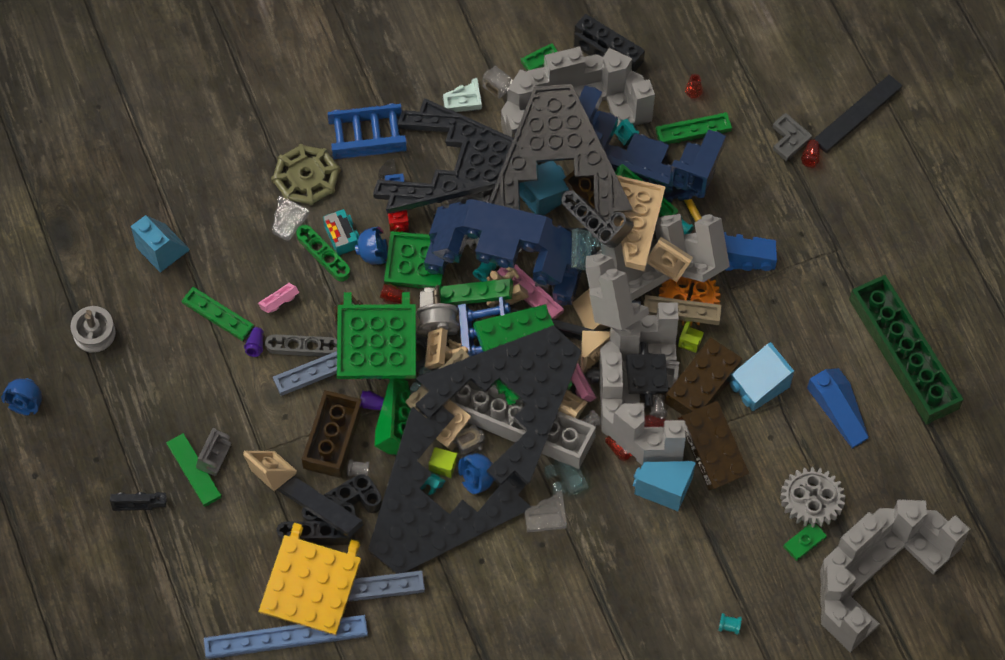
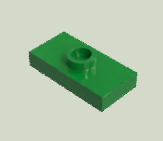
M551 43L521 58V63L527 71L544 67V55L558 51Z
M810 523L787 541L783 547L795 561H798L823 541L827 535L816 523L814 528H812Z

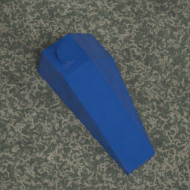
M839 368L825 369L810 378L807 389L851 448L866 441L868 435L851 384Z

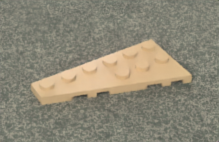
M616 175L633 208V212H622L634 222L633 229L621 242L625 267L645 271L665 186Z

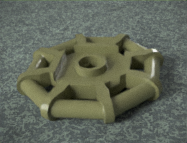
M299 144L293 150L277 157L278 161L271 181L277 186L287 202L290 200L306 203L311 206L313 203L329 194H334L336 191L335 186L341 168L332 159L328 149ZM305 153L317 156L309 158L308 155H305ZM300 154V156L297 157L296 159H294V160H292V161L290 160V159H292L293 157H295V156H297V155ZM322 159L328 164L327 167H324L321 163ZM285 165L288 166V171L282 173L283 167ZM303 171L311 172L307 177L302 176ZM325 174H331L329 183L325 181ZM288 180L291 187L287 189L283 181ZM320 186L323 188V190L312 195L313 190ZM296 190L299 191L300 193H306V192H307V196L299 195V194H294V193H295Z

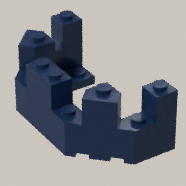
M584 86L579 100L614 172H616L620 165L624 164L644 182L665 186L663 198L668 202H672L676 198L682 201L689 200L692 196H697L698 198L705 197L715 174L716 163L725 145V135L718 131L708 130L701 146L687 143L680 161L674 160L672 166L665 165L664 162L668 156L669 145L662 141L650 139L646 135L634 133L627 150H623L619 146L609 145L617 128L618 117L612 113L597 112L602 101V91L595 87Z
M470 199L466 201V204L457 202L450 204L449 208L444 206L437 208L429 233L430 245L424 265L425 270L429 273L444 275L448 262H460L466 241L469 238H479L475 251L476 259L486 264H498L502 268H514L520 248L528 252L536 251L539 254L533 270V281L540 285H555L553 301L560 305H572L586 260V248L583 240L580 238L575 240L571 237V232L562 226H554L552 224L553 220L547 216Z

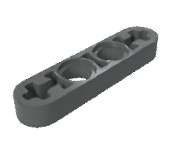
M274 334L268 336L265 341L266 349L271 354L324 357L337 351V339L333 337ZM273 341H277L275 347H272L271 345L273 344ZM295 341L299 346L296 349H290L288 344ZM314 342L318 347L315 350H309L307 348L308 344ZM321 343L324 344L323 350H321ZM331 344H334L333 350H329Z

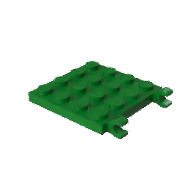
M344 292V305H338L337 379H416V304H410V292H402V304L352 305V293Z
M546 304L477 321L473 324L483 352L554 325ZM498 380L495 383L498 394H505L508 405L516 404L518 397Z

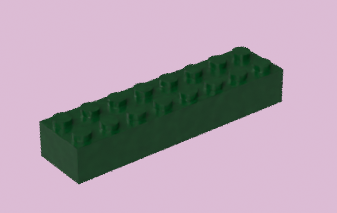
M886 275L852 289L849 301L925 424L927 425L959 410L963 402L962 396Z

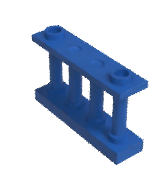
M391 103L385 106L327 112L329 125H335L337 143L331 144L333 159L407 151L405 135H399L397 117L401 115V104ZM378 119H390L391 137L381 138ZM371 120L373 139L362 140L360 121ZM353 122L355 141L344 142L342 123Z
M499 297L500 306L477 311L470 310L466 304L458 305L462 346L468 348L467 354L470 357L483 352L481 346L476 347L474 345L473 339H476L477 335L474 327H472V321L476 318L511 313L510 304L503 297Z

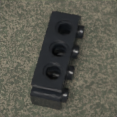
M585 14L575 25L574 46L580 47L581 51L590 56L597 54L604 57L607 50L611 48L632 58L631 71L636 72L644 62L645 50L589 15Z

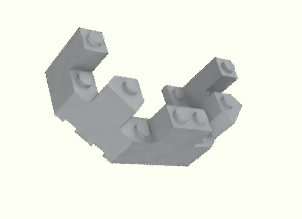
M576 47L544 55V67L526 72L520 69L508 88V99L501 110V127L504 134L514 138L533 88L537 86L572 84L578 98L585 85L597 88L602 91V101L606 100L610 112L618 117L617 127L623 119H628L634 126L652 122L655 93L650 79L644 81L642 75L631 71L632 58L611 48L607 50L604 57L597 54L583 57L581 48Z
M681 214L658 217L655 227L657 239L652 240L649 254L659 238L662 237L692 256L693 259L682 274V277L705 282L730 267L721 218L710 214L704 215L700 220L694 222L695 233L684 234ZM600 243L602 254L586 256L585 267L595 323L623 330L649 315L648 307L639 303H632V301L670 278L647 263L645 271L625 267L621 243L615 248H609Z
M678 302L658 303L657 315H647L623 330L611 327L610 340L600 348L602 432L606 436L613 438L616 444L624 451L631 453L641 465L644 462H674L683 460L685 421H664V427H644V403H640V394H629L626 355L641 353L640 342L643 341L644 343L645 341L648 342L649 353L665 354L666 360H677Z
M897 500L894 509L879 508L873 515L870 512L867 513L841 537L838 547L823 561L820 570L821 625L851 652L879 626V623L851 596L903 548L909 551L934 575L961 550L970 529L956 515L947 521L937 510H926V501Z

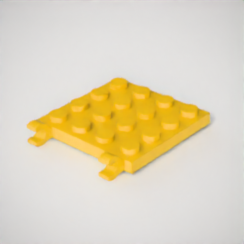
M294 523L291 536L284 535L259 608V613L336 636L361 562V558L356 557L360 544L358 541L351 540L348 553L346 554L299 540L303 527L301 524Z

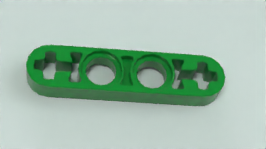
M302 225L298 227L296 231L297 240L337 281H346L350 277L348 264L310 226ZM303 232L305 234L308 233V236L311 239L310 241L305 235L302 236ZM315 243H319L322 245V248L316 251L312 249V246ZM327 256H333L334 261L331 263H326L324 261V258ZM337 264H338V268H339L341 271L345 270V274H342V273H339V274H338V269H337V267H336Z

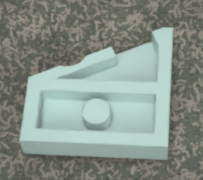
M477 78L472 79V83L465 87L461 85L455 90L443 94L444 107L455 112L482 109Z

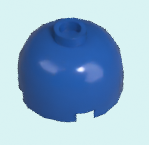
M379 226L364 230L358 238V244L355 245L356 254L360 255L364 262L372 265L385 264V259H387L388 255L387 241L382 239L381 234H384Z
M28 378L15 379L7 385L1 399L3 403L6 401L9 404L8 408L16 413L29 415L30 412H34L36 414L42 402V393L33 380Z
M482 454L467 455L461 458L458 463L459 476L463 475L466 481L462 483L472 494L487 490L494 482L486 473V470L493 463Z

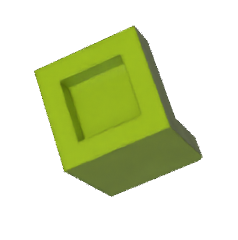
M686 321L679 338L678 347L696 353L704 333L691 328V321Z
M435 447L428 464L429 471L452 478L457 463V453Z

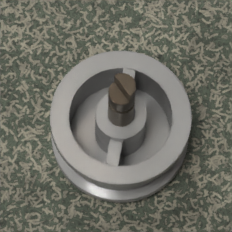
M437 285L435 290L432 291L433 304L422 306L416 311L417 317L420 318L417 331L428 336V332L443 327L448 330L447 335H456L460 328L459 323L456 322L459 310L454 305L441 303L440 286Z
M85 307L79 310L71 321L70 327L74 341L80 349L86 352L103 351L114 341L116 331L113 319L109 312L101 307Z

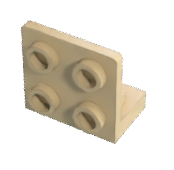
M450 400L443 407L453 414L454 418L436 439L452 451L456 446L453 442L454 439L471 419V416Z

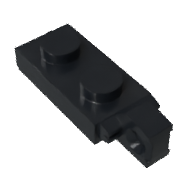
M143 492L136 494L117 493L110 494V503L113 511L152 510V507H166L167 496L166 493L156 492L155 494Z

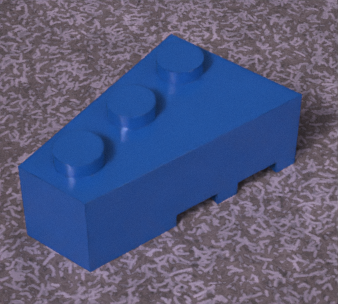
M724 232L730 266L725 270L743 269L750 271L752 269L769 271L775 269L777 262L776 240L753 237V240L743 238L741 234H737L736 237L727 236L726 232Z

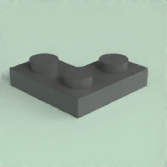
M784 113L772 125V128L784 137L774 145L773 150L785 161L789 160L812 139V135L787 113Z

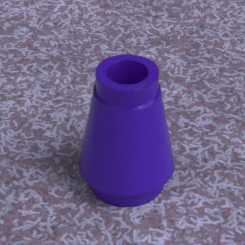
M253 328L244 345L245 353L251 357H258L263 352L264 331L261 328Z
M363 390L360 398L362 399L364 409L381 410L384 401L383 397L370 390L368 392Z

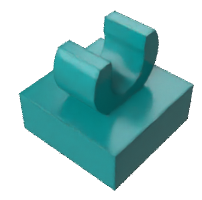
M623 119L615 131V135L624 146L630 144L634 133L639 134V131H636L633 127L634 124L630 123L628 119Z
M431 472V476L420 487L423 490L427 484L430 485V495L434 494L437 488L443 487L446 481Z

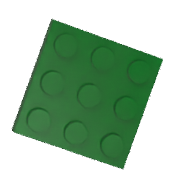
M391 231L384 285L415 288H435L439 285L441 290L443 274L438 273L435 275L425 270L424 261L430 245V236L428 234Z

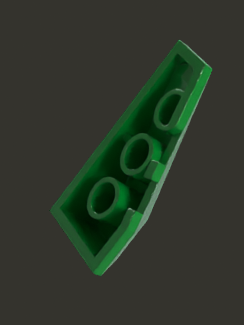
M405 379L389 380L375 429L374 446L387 454L397 455L411 409L405 402L411 395L408 381Z

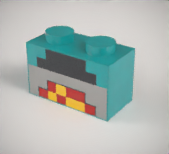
M344 209L323 216L324 227L335 252L338 255H342L355 250L359 234L357 230L353 231L351 216L346 215Z

